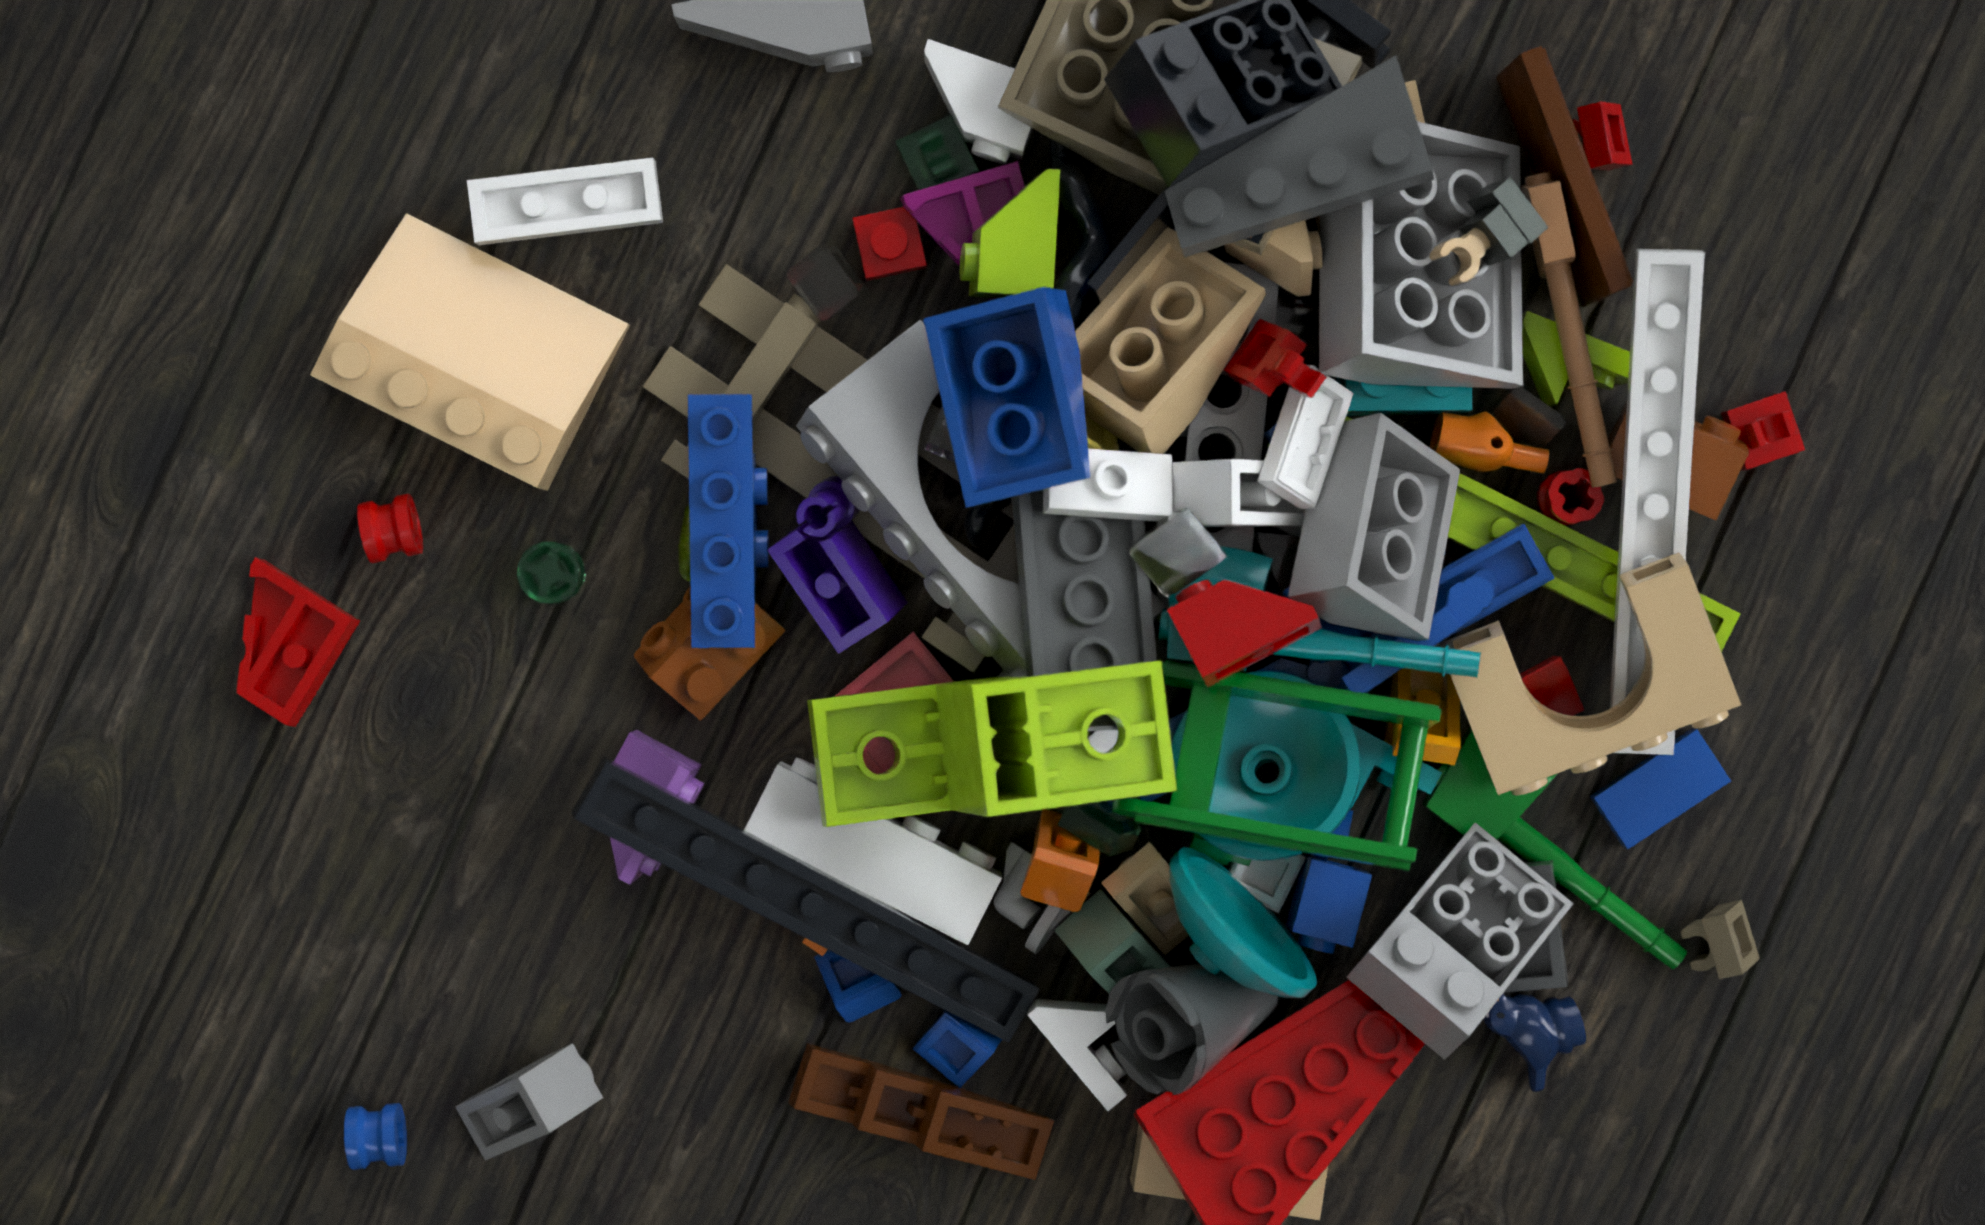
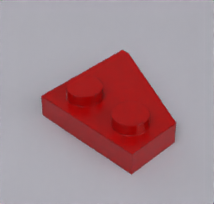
M255 557L250 565L249 577L255 578L251 615H245L242 640L245 644V656L239 664L236 693L284 725L296 727L360 623V620L271 563Z

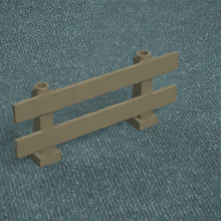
M726 264L698 305L756 344L731 383L727 385L670 346L643 387L686 417H688V394H752L753 453H756V464L761 468H767L770 474L805 498H808L810 491L818 483L828 477L838 475L827 462L824 464L820 463L808 453L797 431L764 410L763 407L790 368L825 392H828L868 360L821 329L818 324L825 314L796 294H793L787 303H783ZM931 403L921 428L918 455L960 483L945 413ZM674 440L661 461L689 479L688 446ZM1010 504L1001 512L1013 519V506ZM859 511V514L852 521L862 536L925 579L909 559H901L889 548L883 537L884 529L869 511ZM1014 525L989 561H986L940 529L946 539L959 553L973 564L999 578L1019 584ZM955 612L947 623L935 617L922 638L974 673L985 656L970 643L965 633L966 625Z

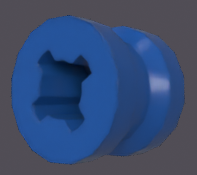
M400 1103L386 1104L381 1111L368 1112L362 1106L349 1107L346 1110L344 1144L350 1169H366L371 1162L384 1161L390 1167L404 1165L407 1155V1130L404 1111Z

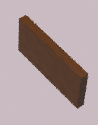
M1542 46L1520 53L1496 78L1532 174L1550 172L1552 180L1560 181L1576 254L1571 265L1572 275L1582 306L1586 307L1631 287L1633 279L1545 48L1543 49Z

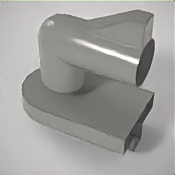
M1011 842L1006 850L1004 881L994 897V907L1002 916L1024 930L1035 920L1042 908L1020 894L1031 853ZM1088 892L1085 900L1091 895V893ZM1048 905L1030 933L1025 948L1037 954L1047 943L1057 926L1072 912Z

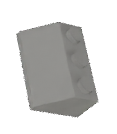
M1382 413L1344 421L1315 508H1306L1288 597L1292 600L1312 605L1318 617L1330 624L1416 641L1428 640L1460 469Z

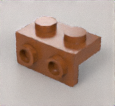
M690 585L684 594L683 602L665 621L653 625L646 632L639 649L634 654V658L656 684L701 721L786 630L755 602V648H691Z

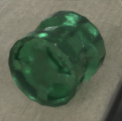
M544 541L532 545L523 553L517 567V578L521 589L529 598L539 603L559 604L571 600L580 592L585 582L586 569L582 557L574 548L564 543Z

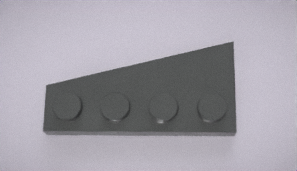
M1396 55L1166 189L1165 195L1184 258L1433 181V169Z

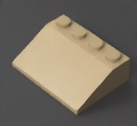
M406 213L339 316L310 375L536 488L548 491L630 324Z

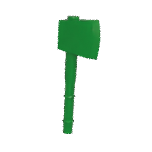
M1470 726L1460 741L1461 748L1455 765L1438 763L1435 767L1442 774L1431 795L1427 794L1422 805L1462 836L1467 833L1474 823H1477L1492 837L1500 840L1527 862L1553 860L1556 883L1568 889L1589 905L1590 911L1595 910L1643 947L1644 952L1651 953L1671 970L1675 969L1687 954L1685 948L1665 934L1663 928L1656 927L1612 893L1609 886H1603L1586 873L1566 852L1520 818L1557 774L1546 777L1548 780L1546 785L1531 793L1512 795L1511 791L1498 795Z

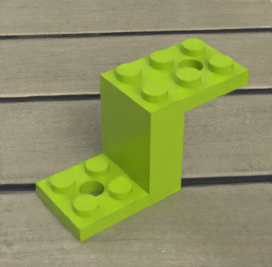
M1148 661L1030 677H985L807 700L822 826L824 827L949 810L991 817L1177 791L1161 661ZM1104 714L1115 722L1118 729V738L1115 745L1109 751L1100 753L1089 743L1088 728L1096 717ZM876 737H884L889 740L895 750V759L892 766L880 774L871 772L863 760L865 746Z

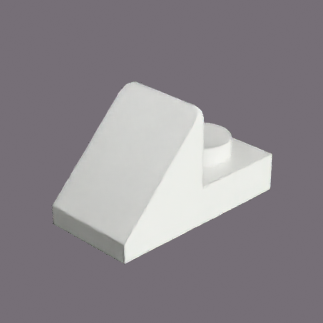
M1035 999L1027 1011L1029 1018L1107 1111L1112 1109L1127 1096L1125 1087L1120 1081L1127 1072L1104 1044L1096 1051L1090 1045L1115 1024V1020L1106 1023L1105 1010L1107 1004Z

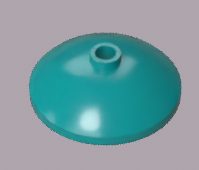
M1259 671L1246 673L1312 684L1297 676L1281 672ZM1231 696L1209 812L1332 834L1348 814L1356 797L1360 779L1359 747L1353 728L1346 715ZM1188 711L1182 718L1172 742L1175 775ZM1265 763H1273L1280 769L1278 778L1272 783H1262L1257 779V771ZM1199 834L1203 839L1221 851L1248 860L1274 861L1303 853Z
M1189 847L1181 848L1171 857L1169 881L1176 911L1182 925L1194 941L1190 946L1192 955L1207 971L1214 975L1223 971L1247 988L1283 998H1303L1316 987L1317 980L1313 967L1297 941L1275 914L1255 898L1230 871L1204 853L1197 852Z

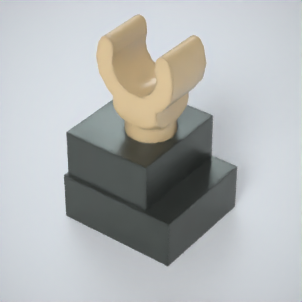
M1508 177L1485 186L1468 201V204L1476 214L1459 228L1463 236L1452 238L1436 245L1430 252L1429 257L1431 260H1436L1447 256L1450 252H1454L1459 257L1461 266L1458 273L1449 279V284L1452 286L1458 285L1474 278L1479 271L1481 258L1487 266L1510 259L1524 246L1532 243L1549 227L1513 179Z

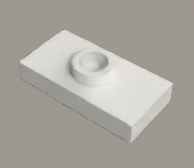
M1307 365L1310 368L1319 372V369H1317L1315 366ZM1325 375L1327 378L1312 399L1289 387L1257 482L1299 509L1315 508L1354 394L1327 375Z
M1088 449L1091 478L1043 489V514L1167 522L1173 517L1172 455Z

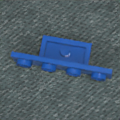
M688 394L691 648H755V581L757 579V568L769 567V552L767 551L769 548L768 530H757V505H768V469L756 468V453H753L752 394Z

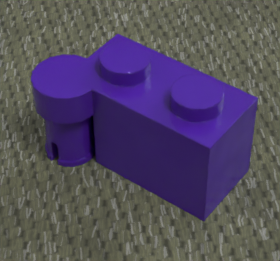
M831 476L818 483L810 491L808 498L798 506L796 512L798 525L805 520L807 521L789 532L768 548L767 551L839 654L890 621L908 602L852 520L859 514L860 510L846 497L841 485L843 481L839 476Z

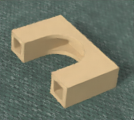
M1680 552L1619 575L1643 638L1645 657L1642 673L1633 690L1620 703L1604 712L1588 716H1571L1553 711L1536 700L1524 685L1499 621L1440 643V647L1443 648L1448 645L1451 649L1481 652L1478 678L1451 675V678L1498 795L1511 791L1512 795L1531 793L1546 785L1548 782L1546 777L1571 769L1572 773H1583L1593 770L1608 760V754L1630 746L1633 751L1653 748L1667 740L1668 732L1690 724L1695 729L1715 725L1729 716L1728 710L1741 706L1689 565Z

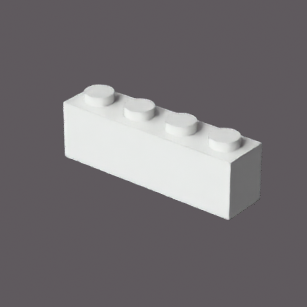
M797 757L792 766L782 761L777 764L744 829L855 889L966 945H969L1002 879V873L992 868L996 860L994 856L966 842L962 843L958 851L936 840L941 830L916 816H906L903 823L895 818L833 827L822 826L815 765Z

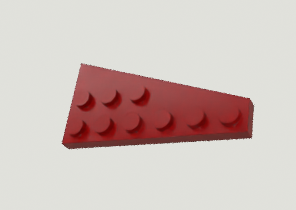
M1348 980L1230 1052L1189 1090L1176 1095H1172L1173 1092H1165L1137 1109L1133 1115L1201 1225H1281L1311 1185L1320 1177L1376 1107L1393 1083L1410 1065L1425 1043Z

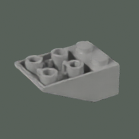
M1474 823L1346 978L1445 1060L1472 1034L1574 903L1477 823Z

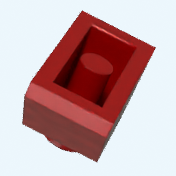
M1209 579L1202 580L1185 588L1175 597L1178 604L1167 609L1207 687L1322 628L1319 617L1312 605L1225 579L1215 585H1212Z

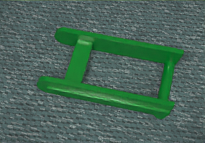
M1168 660L1165 663L1162 662L1165 685L1192 689L1175 775L1177 791H1172L1170 805L1133 798L1114 799L1112 812L1135 818L1136 823L1393 869L1410 870L1411 863L1415 862L1417 848L1407 847L1427 732L1430 727L1440 722L1442 709L1438 708L1439 705L1236 672L1207 687L1196 665ZM1231 696L1403 724L1382 842L1209 812Z

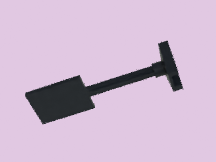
M1291 0L1300 17L1304 19L1303 22L1313 38L1330 45L1336 43L1346 51L1361 56L1362 62L1369 68L1373 69L1380 65L1390 53V47L1385 45L1384 42L1391 35V30L1352 1ZM1166 187L1087 282L1094 308L1104 300L1167 227L1176 231L1165 195V190L1170 187Z

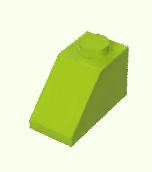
M1047 169L1036 176L972 233V243L962 244L960 280L970 281L969 296L1003 298L1041 287L1054 288L1060 186L1059 169Z

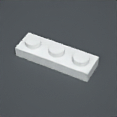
M654 158L467 180L474 243L477 245L663 223L657 168Z

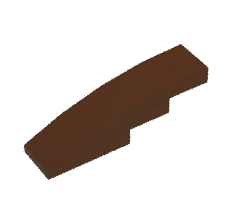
M808 1043L788 1101L794 1109L852 1123L858 1130L915 1144L924 1152L1036 1180L1054 1124V1120L1050 1117L962 1088L959 1089L956 1086Z

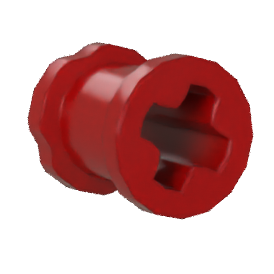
M1583 468L1552 473L1541 482L1537 491V505L1541 514L1563 525H1573L1581 521L1593 519L1600 512L1604 503L1601 486L1592 488L1589 472ZM1576 484L1578 488L1575 492V497L1582 502L1581 506L1564 510L1562 506L1566 498L1558 492L1559 488Z

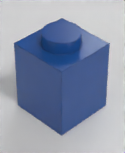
M1305 854L1306 858L1300 869L1286 926L1292 932L1300 934L1298 939L1299 945L1310 949L1334 954L1336 944L1353 948L1372 875L1360 868L1330 860L1326 862Z

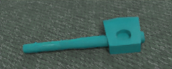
M1173 546L1169 608L1178 604L1175 598L1178 593L1197 582L1207 579L1210 580L1212 585L1225 579L1266 592L1273 559L1250 551L1225 546ZM1163 608L1159 626V639L1168 641L1167 658L1170 661L1195 665L1167 609ZM1320 629L1273 653L1274 655L1312 660H1344L1371 664L1372 667L1374 665L1436 672L1442 673L1443 677L1445 674L1474 678H1478L1481 652L1451 649L1448 645L1443 648L1378 639V636L1373 639L1344 635L1325 629Z

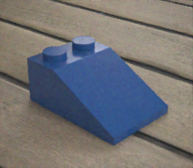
M1041 287L923 319L966 508L1091 478L1080 351L1066 290Z

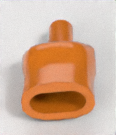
M1486 411L1470 416L1441 412L1435 421L1429 445L1431 449L1452 464L1477 472L1495 471L1502 466L1544 474L1549 460L1548 449L1513 443L1511 436L1498 420Z

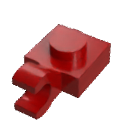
M1262 319L1258 320L1223 369L1240 384L1269 397L1278 386L1285 383L1298 393L1312 399L1327 378L1321 372L1310 368L1302 362L1304 358L1300 354L1307 344L1290 330Z

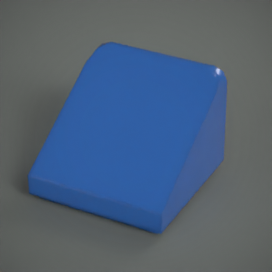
M827 950L824 956L820 954L814 956L837 1011L848 1023L898 1000L902 996L898 985L830 950Z
M944 1010L915 1044L913 1050L960 1089L995 1052L1002 1039Z

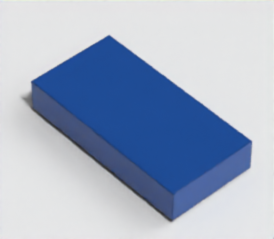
M1692 728L1675 739L1674 755H1651L1592 794L1590 798L1622 847L1630 849L1731 782L1698 729Z

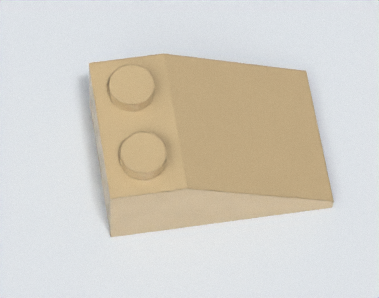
M1167 227L1075 331L1080 351L1085 414L1138 452L1164 454L1197 416L1265 298V288L1207 251L1184 258L1177 232Z

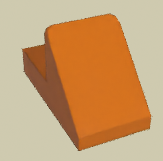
M1042 809L1035 833L1033 851L1020 891L1021 896L1071 912H1079L1099 865L1102 825Z

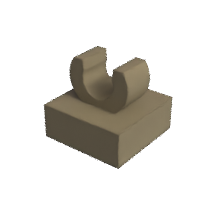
M1742 900L1717 905L1702 919L1691 922L1681 931L1682 939L1700 936L1708 942L1710 947L1709 954L1696 956L1690 962L1692 970L1707 971L1715 966L1719 979L1743 975L1760 959Z

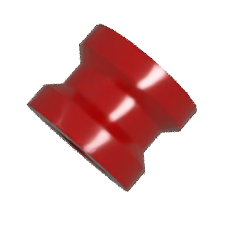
M410 494L397 495L391 503L378 505L374 501L358 504L357 518L361 541L370 563L384 562L390 554L402 552L407 556L422 554V529L416 505Z

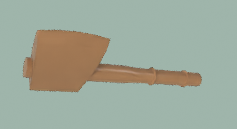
M1550 172L1532 175L1524 178L1525 184L1520 186V190L1549 227L1532 242L1539 276L1546 279L1570 384L1567 389H1571L1585 453L1582 457L1586 458L1592 488L1616 483L1617 479L1610 452L1613 448L1609 447L1596 387L1598 380L1594 378L1571 270L1576 254L1560 181L1552 180Z

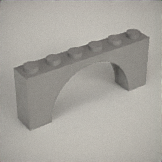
M919 320L811 404L796 427L801 432V441L808 453L820 463L824 464L827 462L843 481L841 484L842 489L849 501L860 511L866 512L868 510L884 529L883 537L889 548L901 559H909L925 577L924 585L930 596L940 606L946 609L951 608L966 625V636L975 649L986 657L992 656L1007 673V677H1027L1019 584L986 572L959 553L936 525L923 497L918 473L919 437L930 404L940 391L925 325ZM1151 591L1154 618L1165 606Z

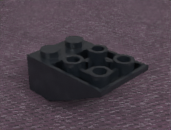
M1242 0L1136 39L1104 78V81L1167 187L1177 184L1342 87L1291 0Z

